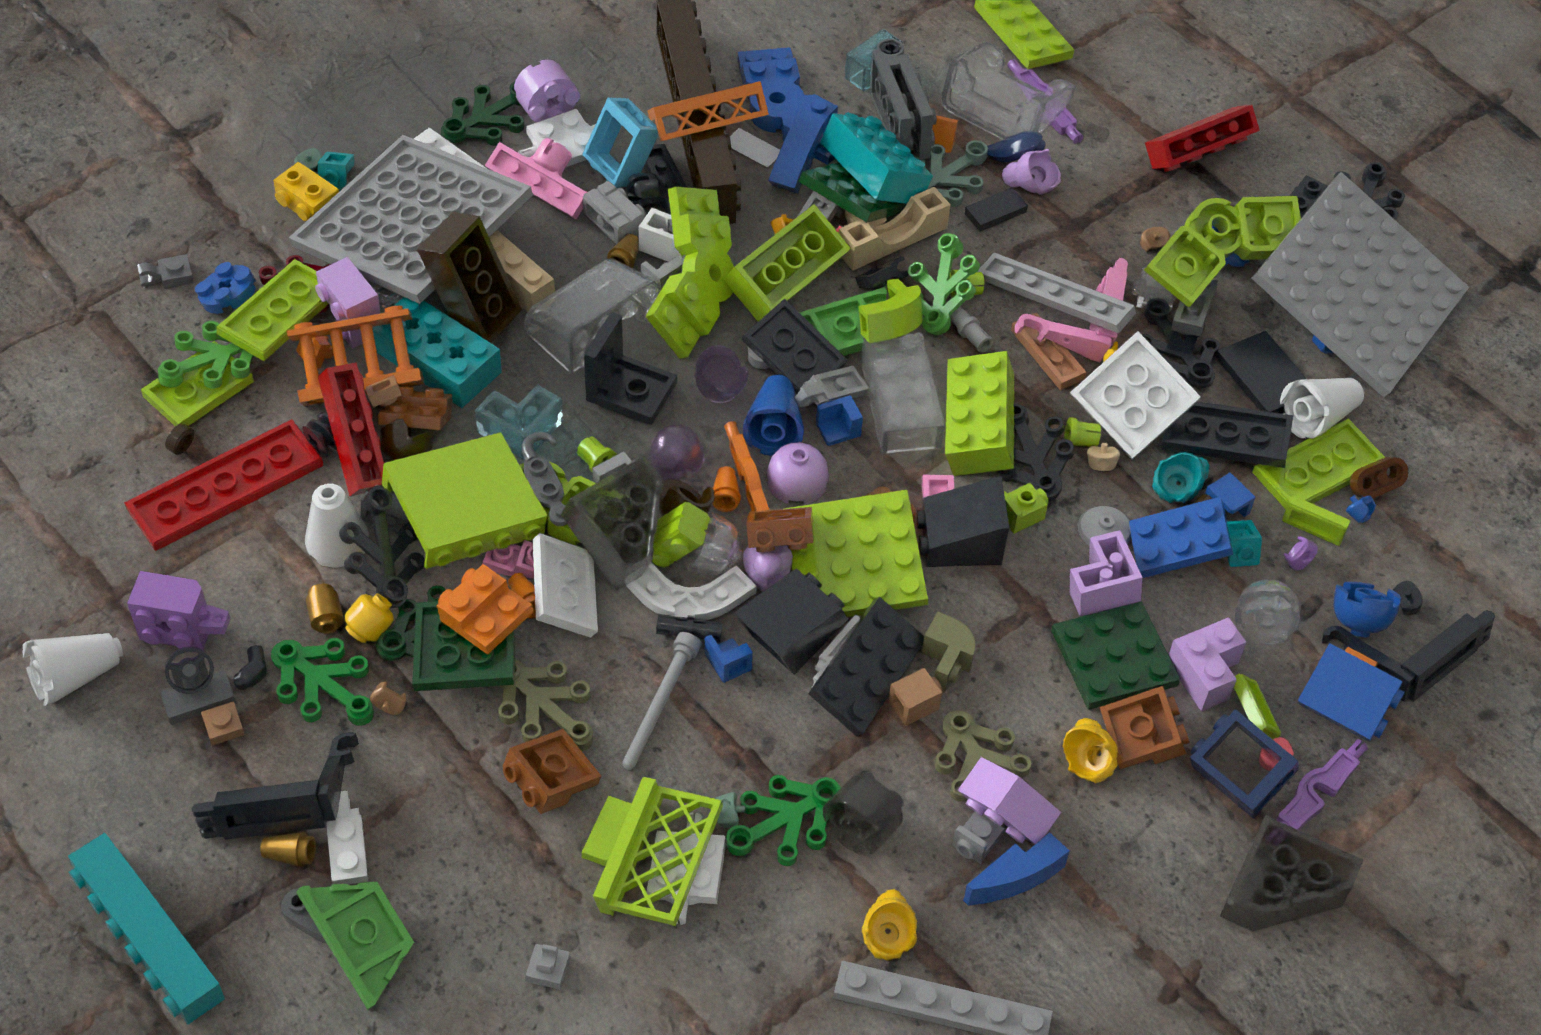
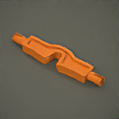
M730 421L724 425L730 441L729 448L740 481H745V495L751 512L769 510L756 465L750 456L743 434L739 433L737 423Z

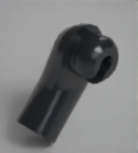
M255 645L247 649L249 663L241 668L239 673L233 677L234 685L238 689L245 690L248 687L251 688L266 677L267 667L262 646Z

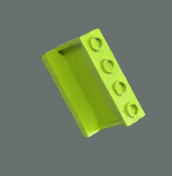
M501 432L384 463L382 485L389 492L394 491L426 553L424 563L426 569L435 566H445L450 562L467 557L473 558L494 549H504L524 540L532 541L539 533L544 534L547 514L535 496Z

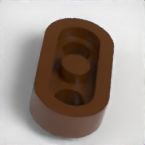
M1385 457L1358 468L1352 474L1350 479L1351 490L1357 497L1363 498L1369 495L1375 498L1402 486L1408 478V466L1403 459L1397 457ZM1388 468L1390 469V474H1389V476L1387 475V469H1388Z

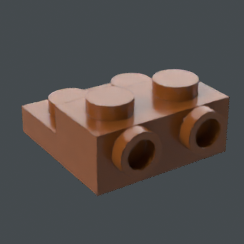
M399 385L402 395L397 397L394 403L385 406L379 412L378 425H387L396 419H403L410 428L441 430L451 419L452 394H444V390L439 388H427L425 392L414 391L412 386Z
M812 507L752 511L748 513L746 522L748 548H756V552L774 551L775 546L788 545L790 550L805 549L808 547L807 544L813 543Z
M1163 686L1100 707L1107 732L1116 742L1118 748L1116 759L1120 770L1151 759L1154 764H1158L1187 754L1184 745L1190 743L1186 729L1184 724L1177 726L1174 717L1180 715L1174 695L1167 696Z
M564 729L509 748L503 764V773L506 780L510 783L516 782L522 790L525 804L528 807L535 806L540 814L568 804L571 795L598 785L602 777Z

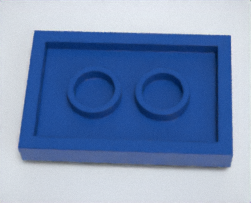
M1221 497L1129 521L1136 565L1143 578L1234 555Z

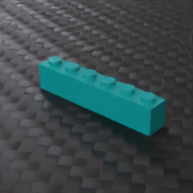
M106 833L101 834L68 855L73 867L68 872L79 889L86 887L91 893L87 896V899L96 913L100 914L104 911L108 916L109 920L105 922L108 929L116 939L123 937L128 945L124 949L135 965L140 962L147 969L143 973L145 979L154 991L161 988L167 996L162 1001L174 1018L180 1014L188 1025L225 1000L218 981Z

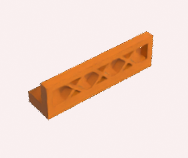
M761 81L647 110L650 120H655L660 142L769 115ZM756 96L760 111L750 113L741 107L746 98ZM727 103L735 109L730 118L724 120L716 115L715 111L720 104ZM701 110L708 115L703 125L697 126L688 120L692 111ZM738 111H740L741 113L744 114V115L735 117V116L737 115ZM686 113L685 117H682L679 114ZM673 116L681 121L676 132L666 134L663 118ZM711 118L717 120V122L709 123ZM685 124L691 127L689 129L682 130Z

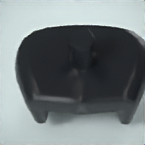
M1408 580L1399 583L1393 591L1401 597L1400 608L1403 614H1417L1423 602L1419 589L1413 582Z

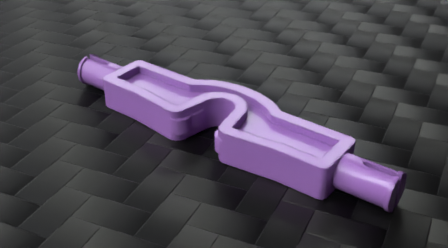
M1017 59L1010 60L1007 67L1014 73V83L1023 92L1028 102L1046 101L1040 106V115L1060 135L1067 134L1074 144L1080 143L1083 135L1076 129L1077 120L1063 105L1061 94L1054 87L1044 83L1032 69H1024Z
M1357 739L1347 751L1341 748L1323 768L1311 770L1301 779L1293 800L1279 813L1276 819L1277 826L1267 834L1270 842L1274 839L1272 844L1279 845L1288 833L1293 836L1296 835L1307 822L1321 812L1325 803L1313 789H1318L1332 797L1336 796L1345 781L1357 769L1360 763L1358 758L1367 751L1368 747L1365 742L1361 745L1362 740Z

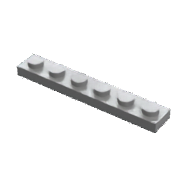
M993 253L977 271L982 272L984 281L1116 333H1120L1136 314L1134 305L997 253Z
M846 961L841 962L833 999L982 1035H1048L1053 1012Z

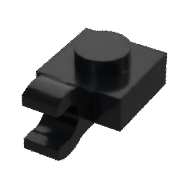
M904 256L893 257L886 264L876 266L855 277L859 288H871L873 291L887 286V280L891 278L898 279L909 276L908 270L899 272L897 268L899 262L905 260Z

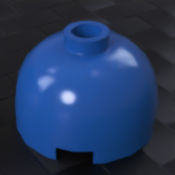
M1344 582L1343 587L1338 584L1336 585L1333 608L1341 624L1351 629L1350 633L1358 637H1370V633L1381 632L1394 622L1399 611L1401 597L1388 589L1387 595L1374 590L1373 584Z

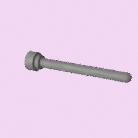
M680 632L673 643L674 658L622 762L626 770L635 768L686 661L688 662L695 658L702 646L701 641L690 633Z

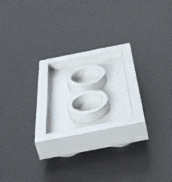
M539 533L533 539L536 620L591 638L598 632L593 552Z

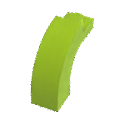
M899 279L887 280L888 300L859 306L861 335L869 343L897 338L912 332L920 326L923 321L921 289L918 285L906 287Z

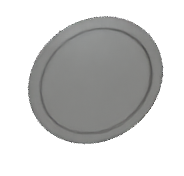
M1098 506L1090 508L1080 516L1077 523L1079 536L1088 546H1090L1091 537L1118 530L1121 531L1127 544L1132 539L1129 525L1130 520L1125 514L1113 507Z

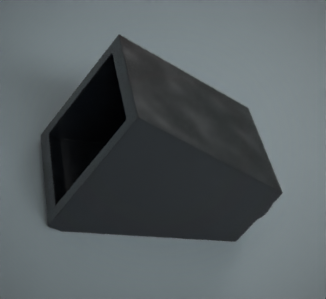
M993 477L923 498L922 510L916 511L917 529H922L923 536L919 537L920 555H925L927 567L1002 565L1009 532L1002 477Z
M797 568L742 606L735 613L749 635L793 675L848 620L842 610L845 604L832 592L827 596L820 590L823 585L811 573L808 572L806 575H803Z

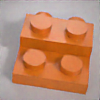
M484 564L477 570L474 568L467 570L462 577L461 584L454 590H445L440 595L437 605L440 620L487 655L533 613L532 604L509 589L507 580Z

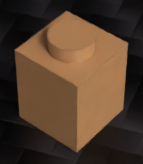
M923 668L892 683L888 702L905 726L939 710L943 690L939 681L935 677H931L926 669Z

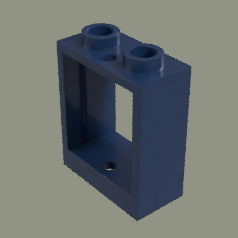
M1235 709L1229 716L1224 714L1213 726L1215 731L1207 740L1202 738L1194 745L1190 752L1192 754L1190 757L1191 765L1254 819L1297 773L1299 765L1296 758ZM1236 727L1241 729L1279 761L1249 795L1206 760Z

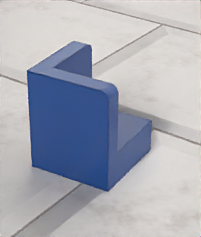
M851 395L817 406L816 426L828 446L861 436L863 417Z
M1231 473L1207 486L1205 494L1212 498L1221 497L1224 508L1230 514L1238 511L1243 517L1250 514L1255 500V496Z
M712 635L705 637V655L723 683L752 670L753 652L747 643L738 646L736 641L731 638L717 644Z

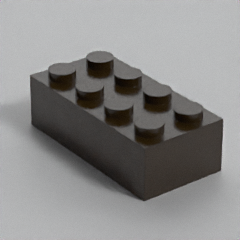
M452 212L417 248L449 317L483 339L492 343L522 311L480 216Z

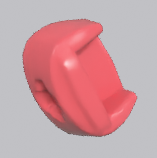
M1282 737L1273 739L1289 754L1294 755L1289 741ZM1262 748L1259 763L1264 769L1271 771L1279 761Z

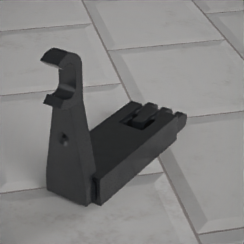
M1486 610L1476 618H1473L1466 613L1403 664L1364 643L1341 626L1326 628L1323 633L1322 643H1328L1331 639H1338L1346 645L1344 646V651L1349 647L1376 661V668L1402 681L1400 690L1405 693L1401 700L1405 702L1410 699L1414 702L1489 640L1495 614L1492 611Z
M342 733L333 739L327 761L318 780L217 792L215 800L212 802L195 804L191 810L194 817H196L195 821L200 828L201 837L204 839L224 837L225 840L326 828L328 821H335L337 818L345 765L355 762L352 752L348 749L343 751V749L355 747L359 744L356 733Z

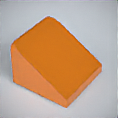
M936 115L937 122L932 128L935 144L942 145L945 148V153H951L956 139L958 120Z

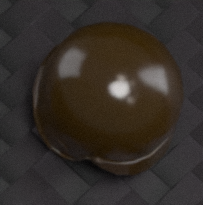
M396 419L380 430L381 451L389 461L431 451L432 442L437 430H431L412 437L411 428L407 426L404 420Z
M667 479L659 485V510L663 517L684 502H689L709 515L715 498L714 489L707 487L701 496L689 484L677 479Z

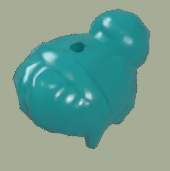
M1180 452L1161 460L1154 471L1152 485L1154 492L1159 495L1161 500L1168 503H1184L1192 500L1201 491L1204 481L1208 478L1210 469L1208 460L1187 452Z

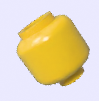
M378 593L375 596L368 594L360 595L345 613V622L347 623L345 629L352 637L362 643L377 641L380 635L394 621L393 613L389 609L392 604Z

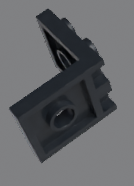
M611 312L584 353L586 401L652 425L675 388L677 375L623 355L622 315ZM636 387H642L643 389H645L641 393H633L630 391V389H634Z

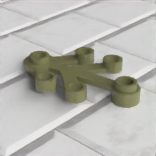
M515 660L514 685L500 686L503 689V702L498 708L499 719L504 724H513L518 720L519 710L515 703L516 690H518L526 697V722L521 729L524 742L542 736V729L539 724L540 709L566 731L581 751H585L593 743L592 727L584 721H575L553 701L585 703L590 698V686L587 682L579 680L572 683L570 687H535L530 681L550 680V682L555 684L564 682L567 678L566 665L561 661H553L548 667H525L522 662ZM554 670L562 671L559 675H555L552 672ZM579 689L586 691L580 695L575 693ZM507 710L514 711L512 715L503 714ZM530 730L537 732L533 736H529L526 733ZM577 731H583V732H585V733L582 734V735H576V734H574V733L577 732Z
M952 711L944 717L942 729L947 740L943 751L936 755L935 769L941 774H949L954 770L956 762L955 753L960 743L967 753L958 778L951 784L950 795L954 800H967L955 788L962 785L981 757L1020 778L1029 774L1031 761L1026 755L1017 754L1012 758L979 747L975 740L978 739L995 744L997 749L1007 751L1013 747L1015 734L1011 729L1000 728L995 731L976 725L974 718L964 711ZM954 723H960V724H963L964 726H963V727H957ZM999 737H1007L1010 741L1003 742ZM948 760L951 764L942 765L939 761ZM1022 763L1026 768L1019 769L1015 764Z

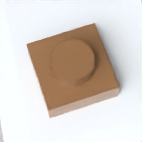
M394 375L366 387L373 407L390 405L397 400V397L402 395Z
M234 701L201 712L212 746L245 735Z

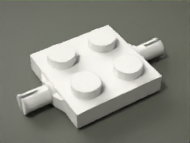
M574 109L528 125L527 135L532 141L533 147L520 150L518 153L530 158L534 155L543 139L550 138L554 140V143H560L571 152L572 158L566 167L585 161L587 159L582 154L596 124L590 126L584 121L578 110Z
M689 813L694 823L702 820L701 814L695 813L694 818V813ZM657 830L655 843L668 837L666 831ZM693 834L677 842L682 853H685L695 848L699 840ZM711 835L679 916L680 925L686 923L688 905L697 903L717 904L726 847L724 835ZM673 845L655 853L660 865L679 856ZM653 859L650 870L656 867ZM682 863L666 871L665 874L671 884L683 878L687 870ZM661 874L648 881V895L666 886ZM671 894L659 899L674 903Z

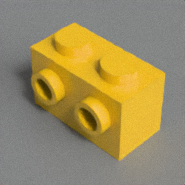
M297 162L273 180L276 192L275 198L278 203L283 207L290 208L303 221H308L339 193L337 187L300 162Z

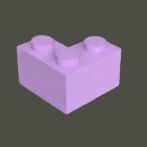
M348 257L316 271L318 285L315 286L316 292L323 302L327 301L330 304L336 321L380 314L378 294ZM360 329L342 332L343 340L345 339L352 349L363 344Z
M1118 530L1091 537L1089 550L1090 564L1070 569V595L1079 616L1082 617L1140 602L1143 577L1121 531Z
M1229 617L1173 640L1169 657L1180 677V681L1201 712L1229 700L1236 682V677L1229 667L1239 663L1246 641Z
M982 757L958 789L968 799L965 804L981 816L984 814L999 826L1004 823L1008 826L1005 832L1021 844L1025 839L1033 844L1039 842L1047 834L1061 813L1022 778Z

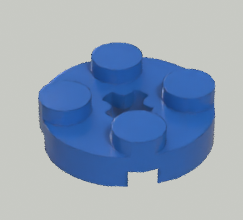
M224 262L215 268L214 273L196 285L195 292L207 312L214 314L224 313L222 308L231 305L232 309H236L253 296L256 290L254 285L256 279L248 267L243 265L232 266L230 262Z

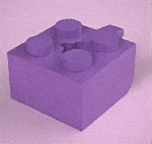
M140 571L127 602L139 640L154 645L161 643L173 645L177 648L192 646L203 650L208 635L225 634L230 622L228 611L206 604L201 586L197 580Z

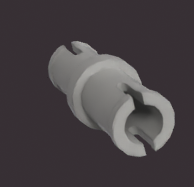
M961 306L950 315L951 322L958 328V333L961 337L967 338L976 347L978 352L983 353L991 348L994 340L980 327V322L976 317L970 316Z

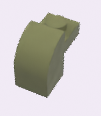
M937 611L924 636L922 653L940 661L935 671V678L939 681L945 693L950 682H957L962 670L970 673L975 652V638L971 630L963 622Z

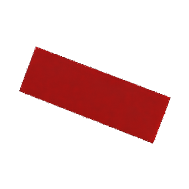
M291 419L124 502L153 549L157 551L324 466L323 460Z

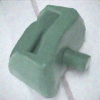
M310 148L298 154L294 159V164L300 162L313 171L318 167V161L323 155L318 149Z
M730 792L716 797L715 799L722 800L723 808L717 820L718 825L723 828L739 825L737 813L745 812V805L736 806V793Z

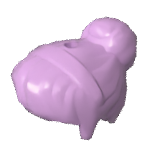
M1045 149L1042 151L1026 152L1018 162L1009 163L1003 169L1002 177L1004 183L1012 188L1020 186L1031 193L1043 195L1053 191L1062 182L1061 172L1054 162H1050V150Z
M787 545L775 546V550L770 552H756V548L747 547L743 553V563L748 578L762 592L790 573L793 555Z

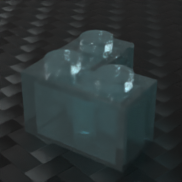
M538 384L519 404L494 390L475 409L477 433L485 437L501 432L512 453L524 459L521 446L523 440L528 435L534 432L552 434L563 422L562 398ZM545 440L535 442L533 445L534 450L536 451Z

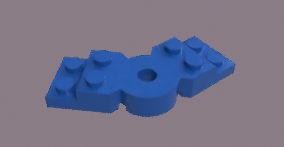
M791 47L738 52L737 60L743 85L761 81L769 115L754 118L751 121L758 128L767 132L776 133V129H781L782 139L785 141L801 109L828 117L821 136L822 139L832 114L838 113V106L816 94L804 95L799 87L800 75L796 58L792 56ZM748 97L750 99L749 112L760 111L757 97ZM819 142L814 158L829 165L835 157Z

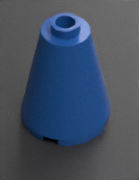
M772 375L764 381L743 423V436L746 443L751 448L752 445L760 449V453L773 456L781 447L789 443L802 442L804 425L798 403L794 397L796 396L791 380L783 375Z

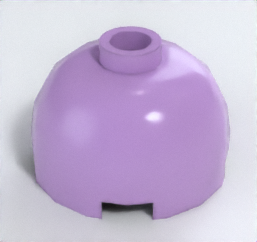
M801 442L789 443L781 447L771 457L767 470L768 488L774 497L782 502L789 503V500L796 502L804 501L803 505L818 500L826 491L829 478L827 462L815 447Z

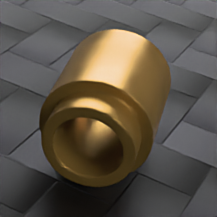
M322 583L312 586L308 590L306 597L311 628L323 634L332 633L344 621L338 593L330 584Z

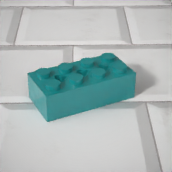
M846 112L845 115L832 114L820 143L875 200L907 204L912 196L927 190L933 175L925 168L924 162L916 159L910 153L911 150L901 144L896 139V135L882 125L880 119L874 116H867V118L858 117L849 112Z
M403 297L394 305L403 306V309L408 308L412 314L413 320L402 321L410 365H414V369L419 368L422 371L425 385L430 388L443 389L444 394H452V402L460 408H463L502 373L499 348L423 300L419 304ZM385 324L372 327L377 353L398 366L391 325Z

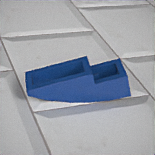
M804 109L800 110L785 138L770 174L769 182L772 186L799 193L802 184L799 182L803 171L810 170L828 120L827 116Z
M1050 832L1027 852H1024L1015 843L967 884L963 901L968 906L1010 898L1028 891L1062 870L1066 865L1070 850Z

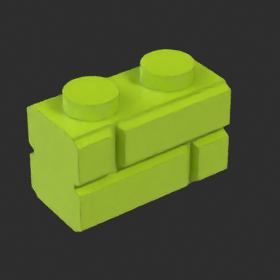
M684 502L648 526L645 536L646 540L643 543L641 553L655 565L662 568L668 567L674 561L681 559L703 545L706 535L705 530L708 528L710 517L693 504Z

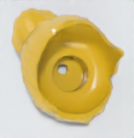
M1089 718L1079 719L1075 727L1066 733L1062 746L1066 759L1069 762L1068 771L1075 773L1079 778L1094 783L1105 781L1107 777L1113 775L1118 765L1116 742L1097 721Z
M895 889L887 890L877 898L865 916L861 931L865 945L876 959L891 961L901 958L903 952H908L914 947L917 941V919L915 912L906 902L905 897L902 896L900 891ZM885 929H890L891 933L887 934Z

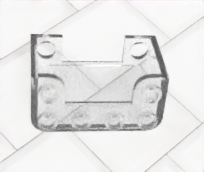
M612 258L606 259L533 305L525 316V331L571 374L584 367V353L611 312L622 315V321L635 314V318L639 323H650L645 316L661 291V283Z

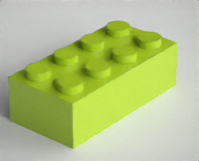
M813 204L738 263L723 280L754 318L760 321L784 298L789 301L840 260L851 248L817 206Z
M1007 351L948 359L945 455L954 476L1014 469V371Z

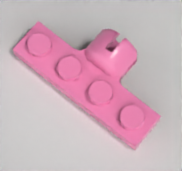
M545 138L534 155L529 158L499 142L485 167L531 186L534 196L575 220L578 218L583 210V196L587 192L562 178V173L572 158L570 151L560 143H554L553 139Z

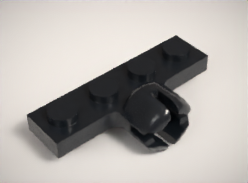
M655 144L643 167L645 173H636L628 178L630 182L627 185V196L634 205L639 204L642 207H650L658 204L665 209L667 214L671 215L668 189L673 187L687 188L665 144Z

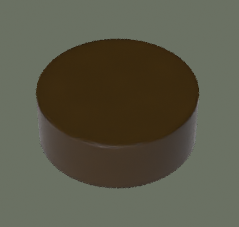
M184 423L178 424L169 433L165 442V448L175 455L184 453L194 439V430Z

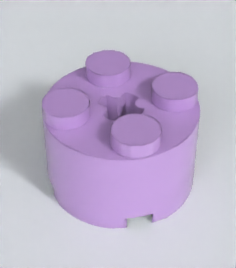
M553 60L539 61L541 64L532 67V65L527 66L518 75L514 84L517 100L529 117L536 123L571 111L580 99V93L562 67Z

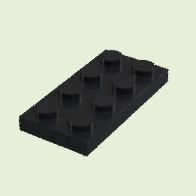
M1196 402L1165 430L1162 450L1187 452L1201 456L1285 468L1294 415Z
M879 596L869 605L808 694L858 737L865 732L889 696L891 684L900 680L922 647L924 636Z

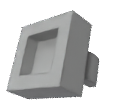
M535 944L525 975L526 982L561 990L571 958L570 952L560 950L555 946Z

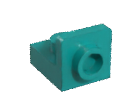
M326 152L318 161V175L341 191L347 185V174L354 166V154Z
M1227 521L1234 554L1228 556L1229 566L1259 565L1262 536L1253 521Z

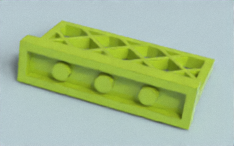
M643 777L593 894L600 913L613 916L614 912L617 911L676 926L723 808L722 800L658 786L656 779ZM664 798L677 801L680 808L662 816L659 810ZM699 807L711 809L709 816L697 823L693 822L689 812ZM685 815L690 826L672 835L667 823ZM663 826L668 837L650 846L647 840L649 833ZM695 834L699 840L697 846L682 853L677 842ZM673 845L679 856L660 865L655 853ZM651 856L656 867L638 876L635 871L637 862ZM683 863L687 870L685 876L670 884L665 872ZM661 874L666 886L648 895L642 884ZM639 886L644 898L632 904L621 901L625 892ZM669 894L672 895L674 903L670 913L655 910L653 902Z

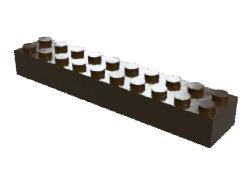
M656 0V35L672 102L716 92L714 75H709L711 73L710 57H705L704 55L706 54L705 38H700L702 35L700 19L695 20V17H697L696 2L691 0ZM720 104L716 109L715 114L725 120L724 114H719V111H721ZM701 110L692 111L688 120L697 126H701L708 115ZM686 113L679 114V115H681L682 117H685ZM711 118L709 123L717 122V120ZM677 119V123H678V127H679V125L681 124V121ZM685 124L682 130L689 129L691 127ZM726 126L682 136L681 140L693 188L717 190L720 216H728L729 224L736 223V211H741L740 197L737 194V191H741V178L739 174L734 173L736 171V159L734 154L729 153L731 151L730 135L724 133Z

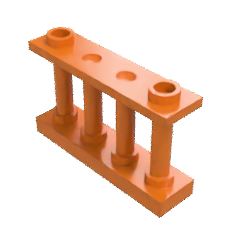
M391 306L385 308V313L314 326L312 322H304L294 325L293 330H287V336L292 341L300 340L308 383L305 384V389L297 390L299 402L303 406L324 403L318 381L319 374L312 338L330 335L335 365L340 366L348 364L342 332L358 329L361 331L368 373L365 374L366 378H363L365 395H368L366 391L367 386L393 375L398 385H423L422 371L419 368L414 369V365H410L402 321L413 320L409 309H403V306ZM385 324L391 325L398 367L395 368L396 372L384 374V371L380 370L372 328Z

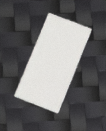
M740 128L730 136L732 149L767 168L777 159L780 149Z

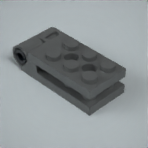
M884 39L877 44V49L872 50L871 98L882 121V125L888 131L894 133L896 139L910 150L914 146L919 160L930 158L931 146L935 145V137L932 130L933 125H936L937 122L935 109L930 108L928 93L922 89L920 74L915 73L908 54H904V45L895 39Z

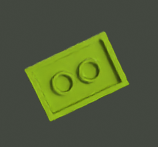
M197 352V353H195L194 355L190 356L189 358L198 356V355L203 354V353ZM231 356L222 376V385L218 388L211 389L204 385L203 373L205 370L212 368L213 363L184 373L183 382L177 387H165L159 383L157 378L142 388L141 392L143 398L174 426L180 423L189 426L253 383L254 380L252 373L245 378H236L232 375L231 362L235 358Z

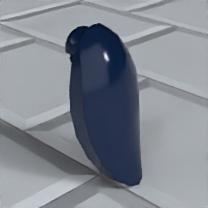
M1023 131L988 145L987 154L995 161L1011 162L1020 159L1026 152L1044 150L1046 142L1042 139L1043 136L1039 132Z

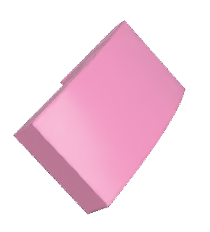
M524 540L522 546L512 544L504 549L487 551L482 564L499 574L512 576L515 573H523L526 578L534 579L533 543Z

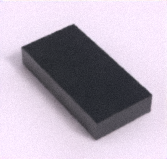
M1010 188L966 206L964 214L981 232L1026 213L1028 205L1013 188Z

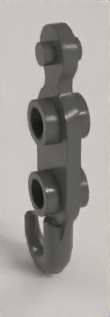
M534 432L523 440L521 446L524 456V474L541 505L550 509V521L556 526H564L571 521L572 513L568 506L561 503L564 498L563 487L549 461L537 454L533 448L534 443L537 441L546 440L555 446L557 445V440L549 433Z

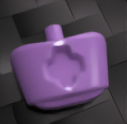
M1299 536L1297 538L1299 542L1293 546L1288 554L1284 553L1286 561L1294 570L1304 569L1314 559L1318 551V547L1313 541Z

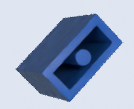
M1329 643L1301 693L1298 704L1371 742L1373 736L1381 737L1389 722L1384 719L1389 707L1397 708L1405 692L1400 690L1401 680Z

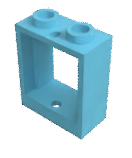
M608 97L582 155L591 163L590 165L593 169L599 171L606 178V181L611 182L616 188L627 187L630 182L628 178L633 174L641 173L659 135L657 127L628 98ZM621 126H623L633 138L620 164L609 153Z

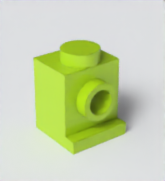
M1028 483L1012 492L1006 493L1004 491L1009 528L1014 534L1045 519L1048 497L1043 489H1035L1031 483Z

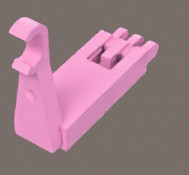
M1119 258L1113 268L1109 267L1106 276L1103 277L1096 291L1123 301L1128 262L1123 258ZM1031 314L1021 315L1014 327L1016 334L1020 333L1024 326L1036 329L1039 332L1037 339L1040 342L1047 338L1099 363L1106 351L1113 345L1118 334L1093 323H1090V328L1087 330L1051 322Z

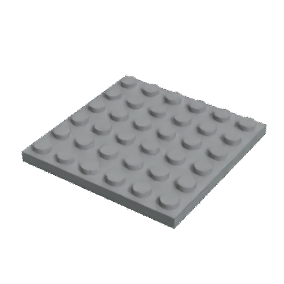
M402 135L289 237V241L292 247L330 264L348 257L366 280L420 304L436 288L417 248L452 212L480 216L490 237L533 196L529 185Z
M1342 172L1334 178L1251 278L1383 398L1392 391L1469 288L1466 283Z

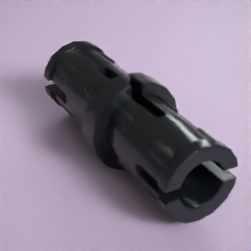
M659 613L656 634L677 636L680 632H687L700 640H705V637L712 635L714 640L720 643L723 622L694 619L692 615H688L686 618Z

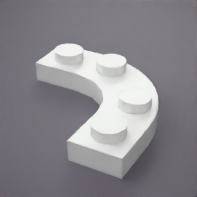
M647 557L621 573V581L646 607L657 614L687 618L688 615H692L694 619L710 620L731 611L756 594L757 586L737 566H734L712 582L701 587H684L674 584Z

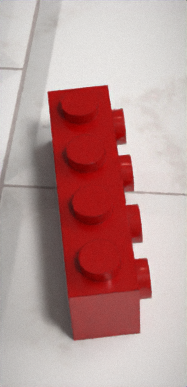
M1252 104L1236 106L1147 141L1145 146L1152 169L1164 168V171L1167 172L1181 167L1180 163L1184 161L1189 163L1202 159V154L1206 152L1215 153L1224 150L1226 144H1237L1246 141L1248 135L1256 133L1260 129Z
M357 362L326 368L318 376V381L349 496L364 494L366 491L369 492L377 486L383 487L382 476L385 462H383L380 451V439L377 432H375L372 421V409L366 399L363 376L359 372Z

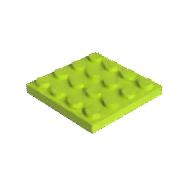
M908 490L791 507H812L814 535L813 543L807 544V548L791 550L793 555L792 570L797 568L803 575H806L808 572L811 573L823 585L820 590L827 596L832 592L845 604L842 610L847 617L863 615L872 601L879 596L894 610L928 605V596Z

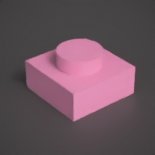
M954 475L922 476L923 498L954 489Z

